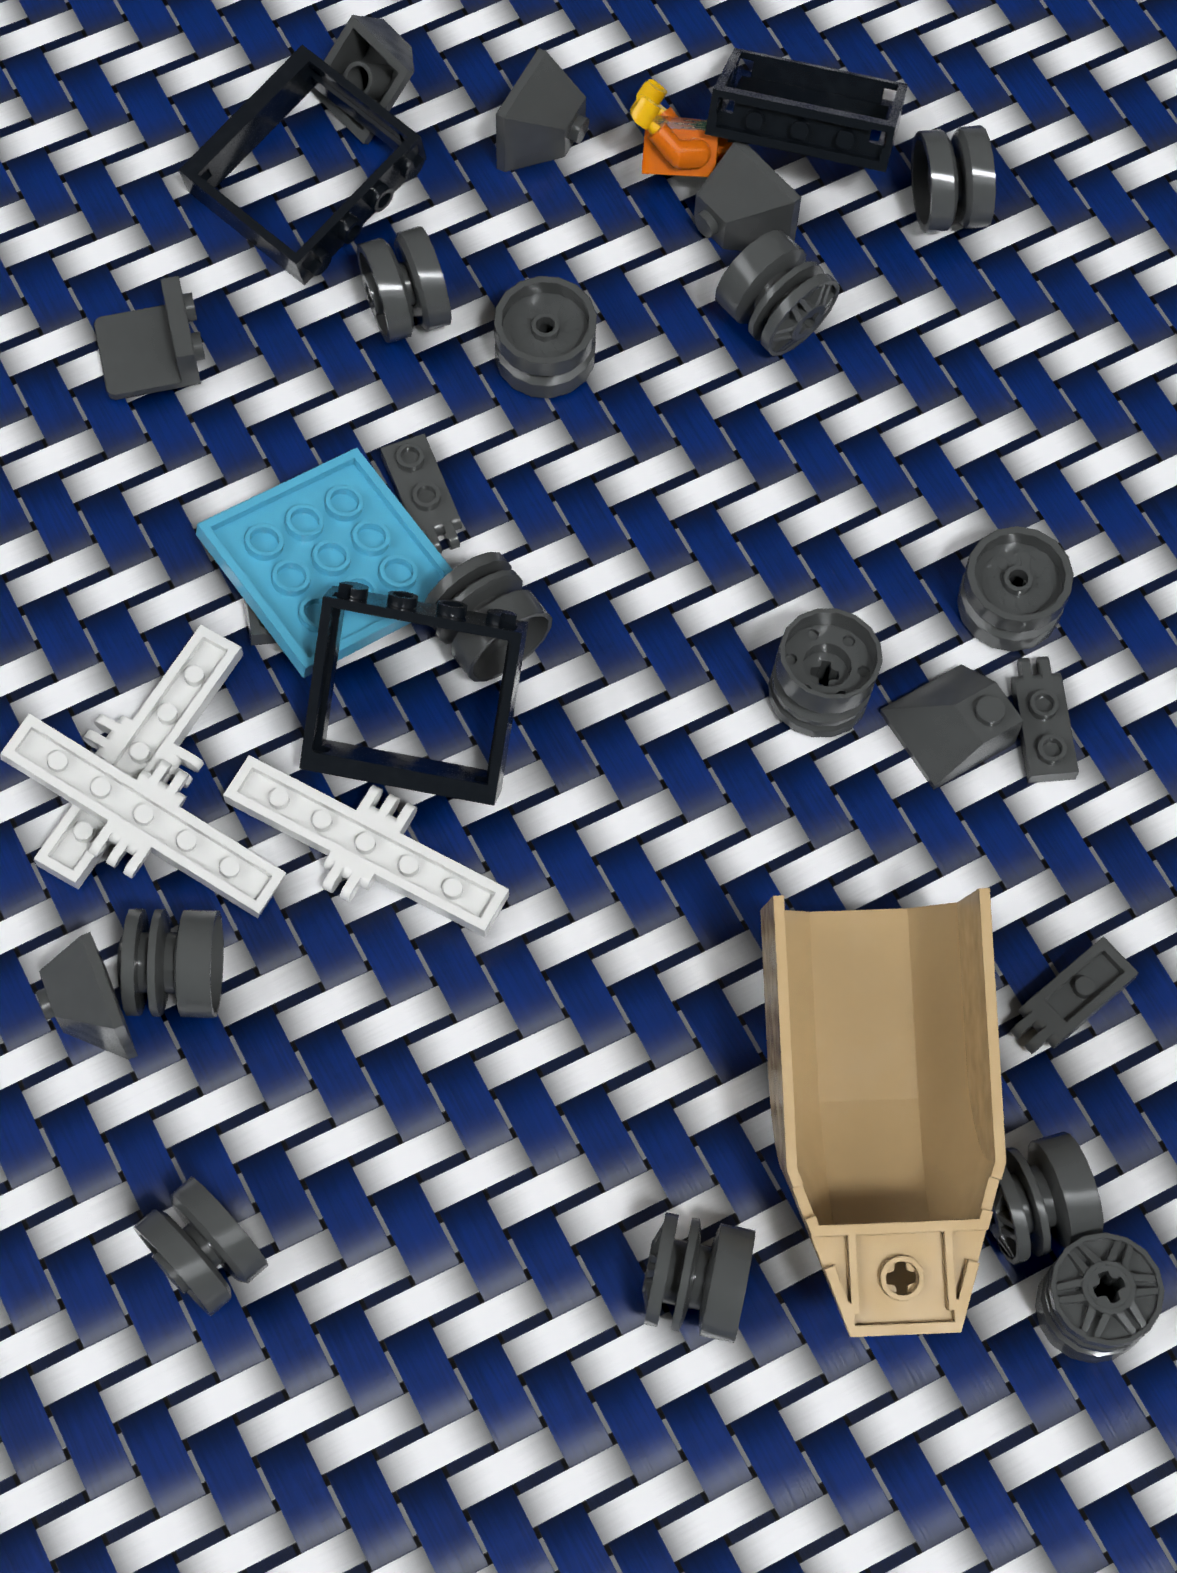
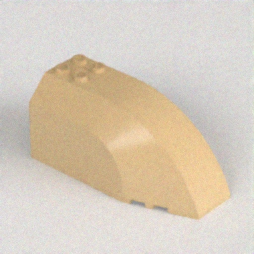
M979 888L955 903L899 909L792 911L785 910L784 895L772 896L761 908L760 915L769 1094L776 1153L780 1168L807 1229L849 1337L961 1333L980 1264L978 1260L986 1230H989L993 1214L991 1211L998 1184L1002 1180L1006 1165L990 888Z

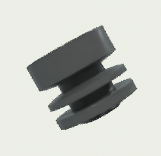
M772 230L750 243L724 272L715 294L717 303L739 324H749L748 332L756 341H761V345L772 356L783 355L805 341L830 313L838 298L840 289L837 281L829 274H824L823 269L817 262H806L807 255L804 250L783 230Z
M487 552L472 557L457 566L438 582L425 600V603L437 605L439 600L459 601L468 606L467 611L487 614L489 609H502L517 614L516 620L529 622L523 660L530 656L545 640L552 627L553 618L530 590H522L523 580L514 570H511L512 566L500 552ZM431 626L436 630V635L442 642L451 644V655L474 682H484L503 675L508 640Z
M817 608L799 615L786 627L780 642L768 683L770 703L778 718L792 730L810 737H834L850 731L863 718L883 663L881 643L873 629L858 616L837 608Z
M131 908L128 910L117 957L118 984L121 988L123 1010L126 1016L142 1015L148 996L151 1015L153 1017H160L166 1008L169 994H175L180 1017H217L222 993L224 962L223 924L220 910H183L177 932H171L166 909L154 910L150 929L145 909Z
M1062 1131L1031 1141L1028 1145V1163L1018 1149L1013 1147L1006 1148V1165L994 1199L989 1229L1000 1251L1008 1262L1014 1265L1027 1261L1031 1252L1038 1257L1047 1255L1051 1250V1234L1060 1246L1066 1248L1083 1236L1103 1233L1104 1219L1097 1185L1083 1151L1070 1133Z
M666 1212L664 1223L652 1240L642 1290L646 1310L644 1324L654 1327L658 1326L662 1303L675 1305L671 1330L674 1331L680 1330L688 1308L699 1310L700 1336L734 1343L746 1293L754 1248L755 1230L721 1223L712 1246L701 1244L700 1219L692 1218L688 1240L675 1239L679 1215Z
M1104 1232L1083 1236L1063 1250L1038 1285L1035 1309L1039 1326L1052 1346L1071 1359L1098 1363L1116 1359L1130 1350L1151 1330L1162 1312L1165 1290L1160 1270L1144 1248L1127 1237ZM1098 1285L1102 1290L1110 1288L1114 1296L1110 1300L1107 1296L1097 1297L1094 1289Z

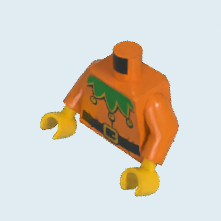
M654 79L645 81L630 108V115L634 122L645 129L642 174L709 177L717 163H719L735 140L705 134L707 120L682 118L676 114L672 107L666 109L660 103L666 96L667 90Z

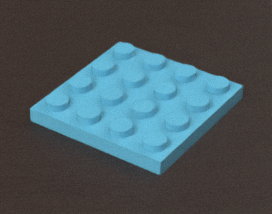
M358 448L352 449L198 523L196 528V536L303 678L311 675L313 672L322 600L324 594L332 586H339L340 582L345 581L357 582L367 585L369 587L368 592L388 596L389 591H406L416 594L419 602H425L431 590L453 570ZM345 610L338 660L411 622Z

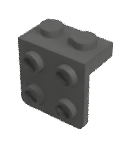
M179 276L160 279L165 305L101 316L95 320L94 327L104 380L110 398L118 400L201 384L197 361L205 359L200 331L190 332L189 322L197 320L192 292L182 293Z

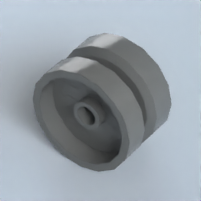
M983 126L958 127L951 141L941 129L923 130L915 134L911 153V184L917 221L924 233L947 231L952 226L955 217L964 229L988 227L991 224L995 210L996 176L990 138Z
M422 226L397 232L394 244L395 254L390 245L382 238L357 244V256L365 294L379 330L386 342L392 343L411 337L414 328L413 314L419 325L427 331L451 324V306L443 273L434 247Z
M537 276L520 281L504 293L495 311V361L500 375L513 389L531 397L554 398L571 393L587 380L594 368L597 314L591 298L578 285L560 277Z
M1015 526L997 529L985 536L971 552L960 584L957 606L963 624L976 639L986 645L1012 652L1033 648L1048 639L1058 625L1071 594L1074 573L1069 556L1056 540L1035 529Z
M190 1177L170 1194L174 1210L186 1224L184 1228H181L166 1212L153 1209L133 1228L153 1253L152 1259L183 1294L187 1293L209 1316H212L232 1298L229 1284L216 1268L219 1264L237 1281L249 1283L268 1266V1263L258 1247L230 1213L194 1177Z

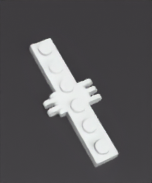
M200 625L133 720L122 715L116 722L103 714H99L94 724L100 730L107 733V737L93 730H88L83 740L97 750L95 752L97 756L134 779H137L143 770L152 775L163 759L172 764L169 773L163 780L166 784H168L169 780H173L179 770H182L178 768L180 765L194 772H199L204 762L196 755L180 747V745L242 658V647ZM190 775L183 786L184 788H188L193 780ZM72 804L34 857L36 865L79 890L111 844V842L107 844L99 857L88 852L105 824Z
M31 714L27 715L0 753L1 760L103 822L105 826L92 843L88 852L99 857L109 842L116 845L106 860V863L113 868L119 864L126 852L133 857L126 864L123 874L131 879L136 875L149 854L153 853L246 912L259 918L285 878L286 872L181 808L187 796L180 793L188 780L189 775L179 770L169 785L164 783L163 780L172 767V764L164 759L159 763L152 775L143 770L138 778L134 779Z
M248 755L223 794L225 803L327 855L324 868L330 870L324 880L322 886L324 890L333 893L342 878H345L347 881L341 890L340 898L351 902L360 886L369 890L374 882L377 881L483 937L487 935L509 897V889L405 836L404 833L417 812L416 806L406 803L396 818L393 814L399 805L400 798L389 794L381 808L378 809L376 805L382 796L383 789L372 785L357 810Z

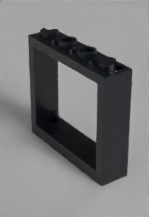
M301 45L179 169V173L191 195L305 286L314 275L318 276L327 269L334 254L345 243L349 244L358 237L363 224L375 212H380L389 205L394 192L406 180H411L418 175L427 158L420 135L304 45ZM315 88L395 151L295 253L215 188Z
M734 48L713 88L705 134L886 172L898 131L908 84ZM741 58L754 61L752 71L742 69L737 71ZM884 89L897 91L894 101L882 99ZM871 130L882 131L879 142L870 140Z
M345 581L340 582L339 586H332L324 594L322 600L299 769L494 806L502 790L529 622L516 620L517 614L502 609H489L487 614L467 611L468 606L465 603L454 600H439L437 605L419 602L416 594L406 591H389L388 596L368 592L369 587L367 585L357 582ZM345 610L508 640L487 770L326 740Z

